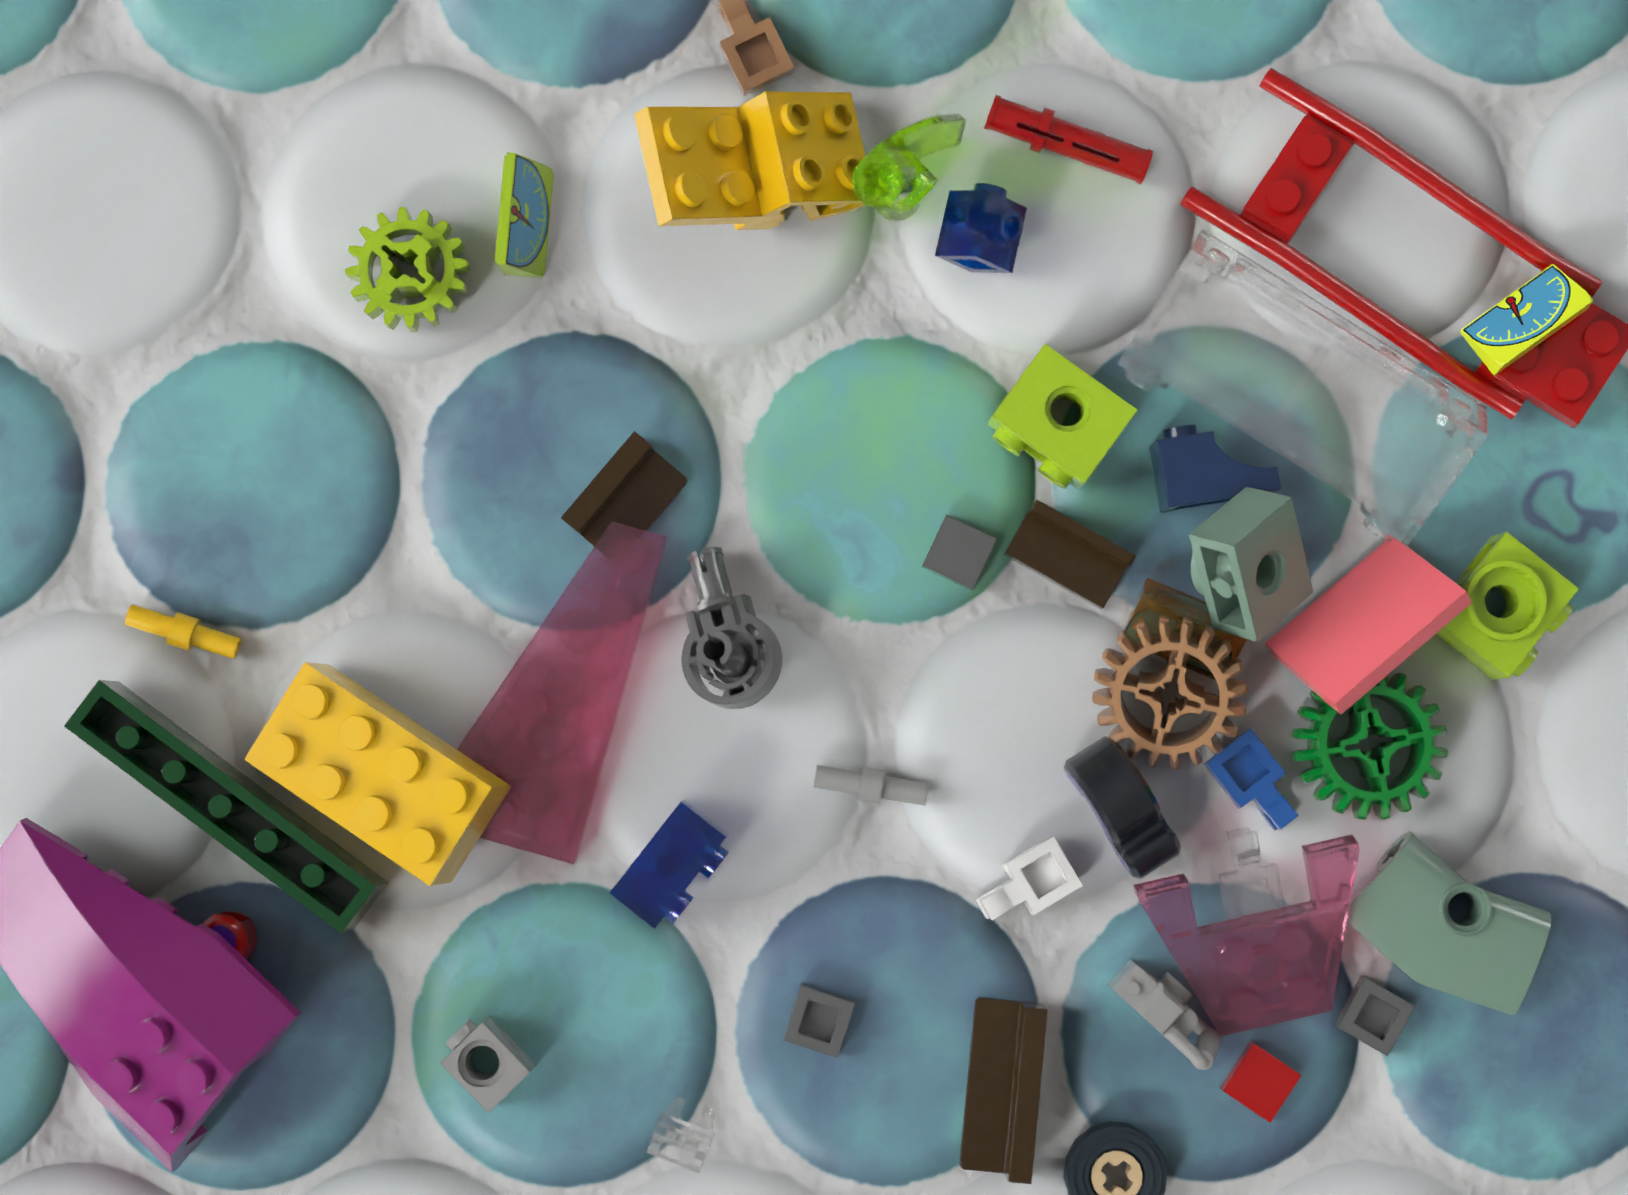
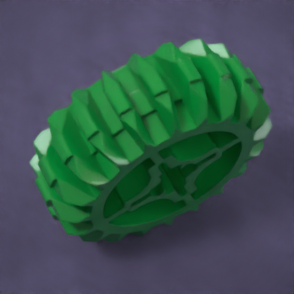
M1395 673L1388 683L1386 676L1353 704L1354 710L1348 712L1349 728L1342 737L1329 740V742H1327L1329 727L1337 711L1313 690L1309 694L1312 700L1319 706L1318 710L1307 706L1299 707L1297 714L1302 719L1311 723L1309 729H1292L1291 736L1293 738L1307 739V749L1292 752V758L1294 761L1310 760L1312 767L1302 771L1299 775L1302 782L1309 783L1319 778L1322 780L1313 793V797L1316 800L1324 801L1336 792L1332 801V811L1343 814L1352 803V812L1355 819L1366 820L1371 806L1378 819H1388L1391 814V801L1400 812H1408L1412 809L1407 791L1421 799L1429 796L1430 792L1428 787L1421 781L1422 777L1432 780H1439L1441 778L1442 772L1429 764L1431 757H1447L1448 750L1446 748L1433 747V737L1447 734L1448 729L1445 725L1430 726L1428 719L1437 715L1440 708L1436 703L1419 707L1418 703L1426 693V689L1423 686H1414L1404 694L1407 675ZM1370 696L1382 699L1392 705L1401 714L1407 727L1401 729L1387 727L1382 722L1378 709H1372ZM1368 735L1393 737V740L1379 743V746L1371 748V758H1368L1370 751L1345 749V746L1357 744L1359 740L1367 738ZM1410 746V754L1404 769L1392 782L1387 784L1385 776L1391 775L1390 759L1392 754L1402 747ZM1338 757L1351 758L1358 765L1361 777H1367L1369 791L1361 790L1346 782L1337 773L1330 759Z

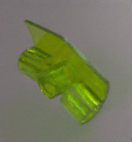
M960 114L933 116L905 127L879 143L859 161L854 169L852 183L858 198L866 205L875 207L877 212L888 220H906L914 215L920 206V201L928 194L938 180L919 159L937 151L960 145L966 120Z

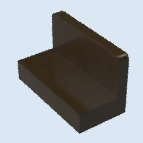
M634 431L562 515L561 519L613 563L619 564L687 485V478L655 452L652 445Z
M1038 500L1029 508L1003 554L1100 610L1105 607L1125 569L1131 567L1136 558L1131 552Z

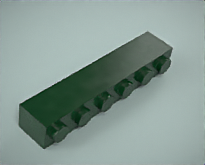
M98 680L64 725L65 728L341 934L356 928L389 883L119 681Z

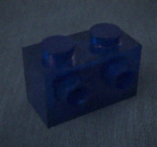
M686 800L681 801L613 887L610 894L654 929L663 918L673 925L694 898L685 890L700 872L709 879L728 855L729 851L722 847L721 844L729 834Z

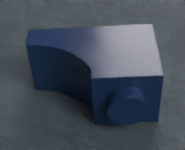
M1183 425L1165 429L1162 431L1164 439L1156 440L1149 447L1160 513L1225 503L1230 501L1245 487L1272 493L1281 490L1277 467H1254L1236 461L1216 444L1213 431L1197 433L1196 425Z

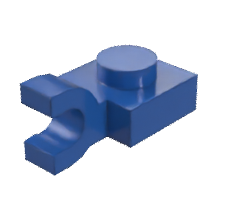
M1251 728L1224 747L1219 754H1215L1204 763L1205 767L1238 809L1253 800L1262 816L1274 831L1277 829L1281 830L1299 816L1273 785L1286 772Z

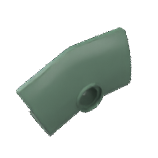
M1405 833L1384 853L1376 867L1379 872L1377 876L1339 912L1340 917L1417 983L1509 1015H1515L1529 989L1543 954L1551 928L1550 912L1470 884L1413 833ZM1462 892L1468 898L1469 912L1462 921L1454 923L1449 917L1448 903L1453 896Z

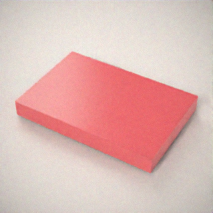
M1392 535L1268 640L1265 645L1273 657L1341 715L1472 602L1466 590Z

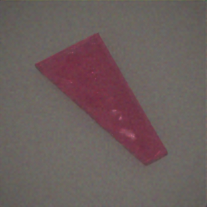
M611 521L457 748L458 751L512 786L480 838L570 864L577 862L667 542L666 536Z

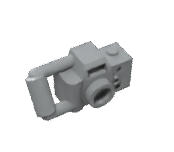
M1129 960L1107 985L1171 1044L1179 1049L1191 1061L1194 1067L1200 1070L1211 1068L1222 1039L1216 1030L1211 1029L1186 1005L1193 995L1168 972L1159 980L1148 971L1146 973L1132 960ZM1192 1031L1199 1036L1195 1045L1187 1038Z

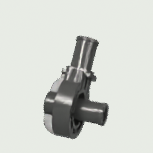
M703 548V558H700L697 551L692 552L687 557L688 564L691 566L699 602H697L696 606L697 613L692 610L685 614L690 633L683 645L682 670L690 688L704 700L726 709L747 708L765 698L777 683L782 668L781 646L773 630L756 617L751 597L746 594H740L735 597L732 595L723 560L722 548ZM755 629L759 632L757 637L754 635ZM762 644H765V648H766V660H765V651H764V648H763V645H762ZM761 663H765L763 671L761 670ZM710 668L713 669V671H714L715 675L717 676V678L720 679V680H721L722 682H724V683H721V682L717 681L716 679H713V678H714V675L711 673ZM701 676L710 681L709 684L724 691L723 696L710 692L703 683Z

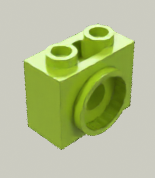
M1044 344L991 416L988 425L996 430L992 438L1003 448L1016 456H1020L1024 450L1042 463L1038 471L1050 482L1062 489H1066L1069 484L1079 489L1093 473L1135 415L1137 409L1047 344ZM1059 399L1073 402L1079 411L1078 423L1072 426L1058 424L1052 418L1050 412L1051 404Z
M1508 532L1497 534L1488 539L1455 581L1456 584L1467 591L1472 603L1437 632L1436 635L1491 679L1509 678L1512 674L1515 677H1519L1536 659L1539 651L1534 646L1546 630L1553 633L1568 619L1574 608L1569 604V601L1579 588ZM1491 588L1500 591L1506 602L1505 610L1499 618L1491 615L1485 606V596Z

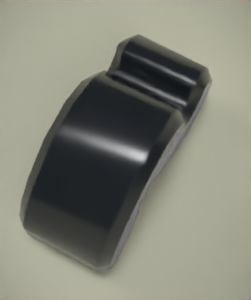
M1104 736L1066 760L1064 771L1068 779L1087 800L1117 857L1133 878H1144L1180 854L1181 844L1161 814L1156 797L1136 765L1117 742L1110 737Z

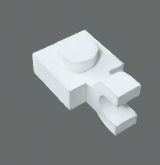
M1050 836L1003 864L1011 880L976 898L975 901L985 918H990V920L996 919L1021 902L1025 903L1030 914L1035 915L1083 885L1056 838Z

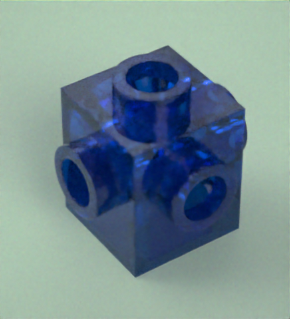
M976 183L973 190L949 191L935 256L969 272L1013 273L1027 208L1006 198L1007 190L992 184Z

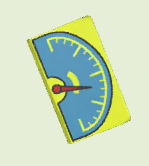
M1552 264L1459 332L1495 376L1586 311L1594 300L1582 287Z

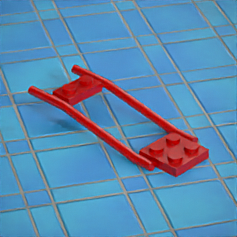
M1270 68L1259 87L1306 114V116L1303 117L1253 192L1240 215L1193 186L1187 191L1180 205L1275 262L1449 382L1510 420H1513L1524 401L1527 400L1575 429L1628 350L1627 323L1592 303L1586 311L1495 376L1483 361L1475 372L1288 243L1292 240L1350 153L1353 145L1356 144L1541 272L1554 264L1582 287L1591 298H1593L1603 281L1547 248L1365 122L1275 69Z

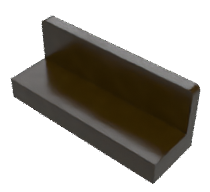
M977 997L975 999L959 1157L960 1167L964 1170L1003 1173L1008 1182L1032 1183L1048 1009L1043 1003Z

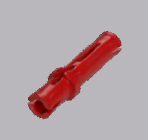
M995 95L984 129H990L1031 144L1029 150L1040 153L1043 148L1080 161L1086 165L1136 181L1137 184H1142L1153 156V150H1146L1101 132L1054 117L1055 111L1044 107L1043 112Z

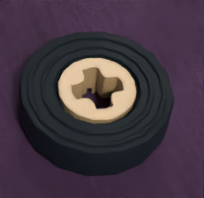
M1109 1121L1090 1127L1074 1140L1065 1157L1063 1178L1068 1195H1164L1166 1191L1167 1168L1162 1151L1147 1133L1129 1123ZM1122 1161L1128 1163L1124 1171L1129 1178L1127 1185L1120 1186L1114 1183L1110 1188H1106L1103 1185L1107 1179L1102 1171L1103 1166L1108 1162L1113 1166L1120 1165Z

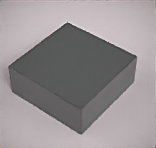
M946 515L923 562L922 568L972 591L997 538Z
M1360 976L1333 1025L1388 1056L1415 1006L1367 978Z
M801 984L783 1040L838 1058L855 1001Z

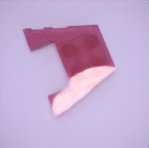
M1352 834L1302 846L1310 893V901L1197 927L1190 885L1184 873L1133 885L1139 902L1220 1036L1332 1011L1360 852L1359 843Z

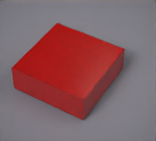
M1250 1041L1220 1086V1089L1271 1123L1302 1075Z

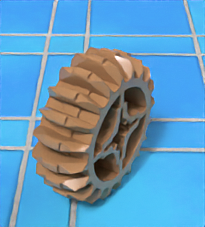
M1162 615L1159 618V633L1151 634L1149 624L1145 620L1137 622L1139 641L1135 642L1124 631L1117 635L1118 644L1125 652L1124 654L1110 648L1104 650L1102 659L1114 670L1107 668L1095 670L1094 680L1109 688L1094 691L1092 701L1100 706H1110L1098 714V724L1100 726H1109L1118 723L1109 734V737L1118 744L1128 737L1131 739L1126 750L1130 759L1136 758L1144 748L1149 750L1147 759L1149 767L1156 768L1159 763L1160 754H1168L1170 767L1176 770L1180 769V754L1189 752L1191 761L1195 765L1203 763L1200 746L1204 744L1211 752L1219 754L1223 750V745L1220 738L1216 735L1217 732L1227 737H1235L1237 735L1238 728L1236 724L1226 716L1244 717L1246 715V705L1232 698L1247 694L1248 683L1240 679H1231L1244 670L1240 659L1222 662L1232 650V645L1228 640L1220 641L1212 648L1209 647L1214 637L1213 627L1206 625L1196 638L1191 636L1193 630L1192 618L1184 617L1181 621L1180 632L1170 631L1169 616ZM1171 650L1165 666L1159 671L1153 673L1139 671L1138 675L1128 673L1144 657L1155 652ZM1189 654L1202 661L1213 673L1218 684V695L1205 692L1204 686L1197 685L1187 678L1186 663ZM1177 669L1179 694L1184 697L1179 699L1175 695V702L1168 703L1166 714L1163 716L1161 691L1156 688L1160 685L1165 690V682L1172 681L1174 670ZM1122 690L1135 693V699L1142 700L1153 708L1154 722L1152 730L1140 724L1130 714L1123 700ZM1203 710L1210 711L1205 720L1194 728L1184 732L1169 733L1174 721L1180 715L1186 713L1201 715Z

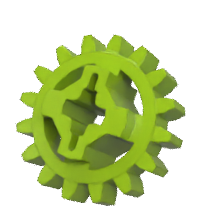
M399 207L397 221L390 222L382 212L377 214L380 228L373 232L369 228L361 226L359 232L366 240L364 246H349L348 252L359 262L358 265L346 268L345 275L350 280L360 281L361 283L350 291L352 297L357 302L370 299L366 304L364 312L372 319L385 312L384 325L392 330L397 327L400 319H404L407 328L411 332L418 331L419 319L423 317L434 327L440 325L437 311L443 307L447 311L455 313L458 309L450 297L453 292L467 294L469 289L464 282L458 279V274L471 271V265L466 259L455 257L466 248L460 237L447 240L452 228L445 220L432 227L433 216L428 210L423 209L418 215L417 220H412L409 211L405 207ZM404 235H416L411 241H391ZM442 252L444 275L440 284L435 278V264L441 259L439 254ZM377 256L381 261V275L375 281L377 284L375 287L373 265ZM392 257H397L402 263L406 261L412 266L415 265L419 270L418 274L424 279L425 283H420L415 277L411 279L408 275H402L398 269L399 266L393 261ZM424 297L426 299L413 305H400L405 298Z

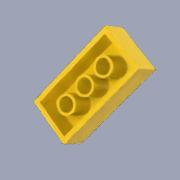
M304 662L244 759L429 886L452 883L512 787L329 664Z

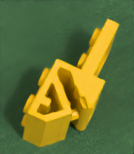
M765 91L739 107L647 106L634 114L658 226L734 224L735 230L770 229L781 226L780 223L785 222L784 209L790 206H801L802 212H806L811 221L854 211L875 201L851 92Z

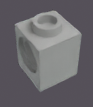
M491 1016L485 1019L479 1026L469 1019L445 1042L452 1052L441 1062V1065L487 1113L493 1110L537 1065ZM488 1046L497 1053L499 1057L497 1072L484 1074L474 1067L471 1059L474 1047Z

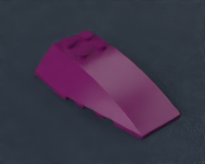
M28 818L22 819L0 847V965L58 1043L91 1094L170 1172H174L208 1132L202 1123L248 1066L273 1050L301 1012L219 933L202 923L194 926L176 915L178 911L176 907L159 897L154 900L149 899L129 887L130 880L113 869L104 872L87 861L88 854Z

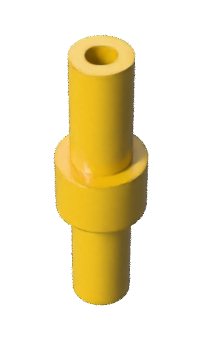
M131 604L125 618L126 626L167 638L166 644L190 651L192 647H196L235 660L242 642V638L201 626L200 619L179 612L173 617Z

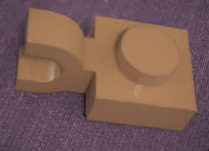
M718 0V9L729 31L733 34L720 41V48L744 96L794 72V66L770 17L754 24L744 0Z

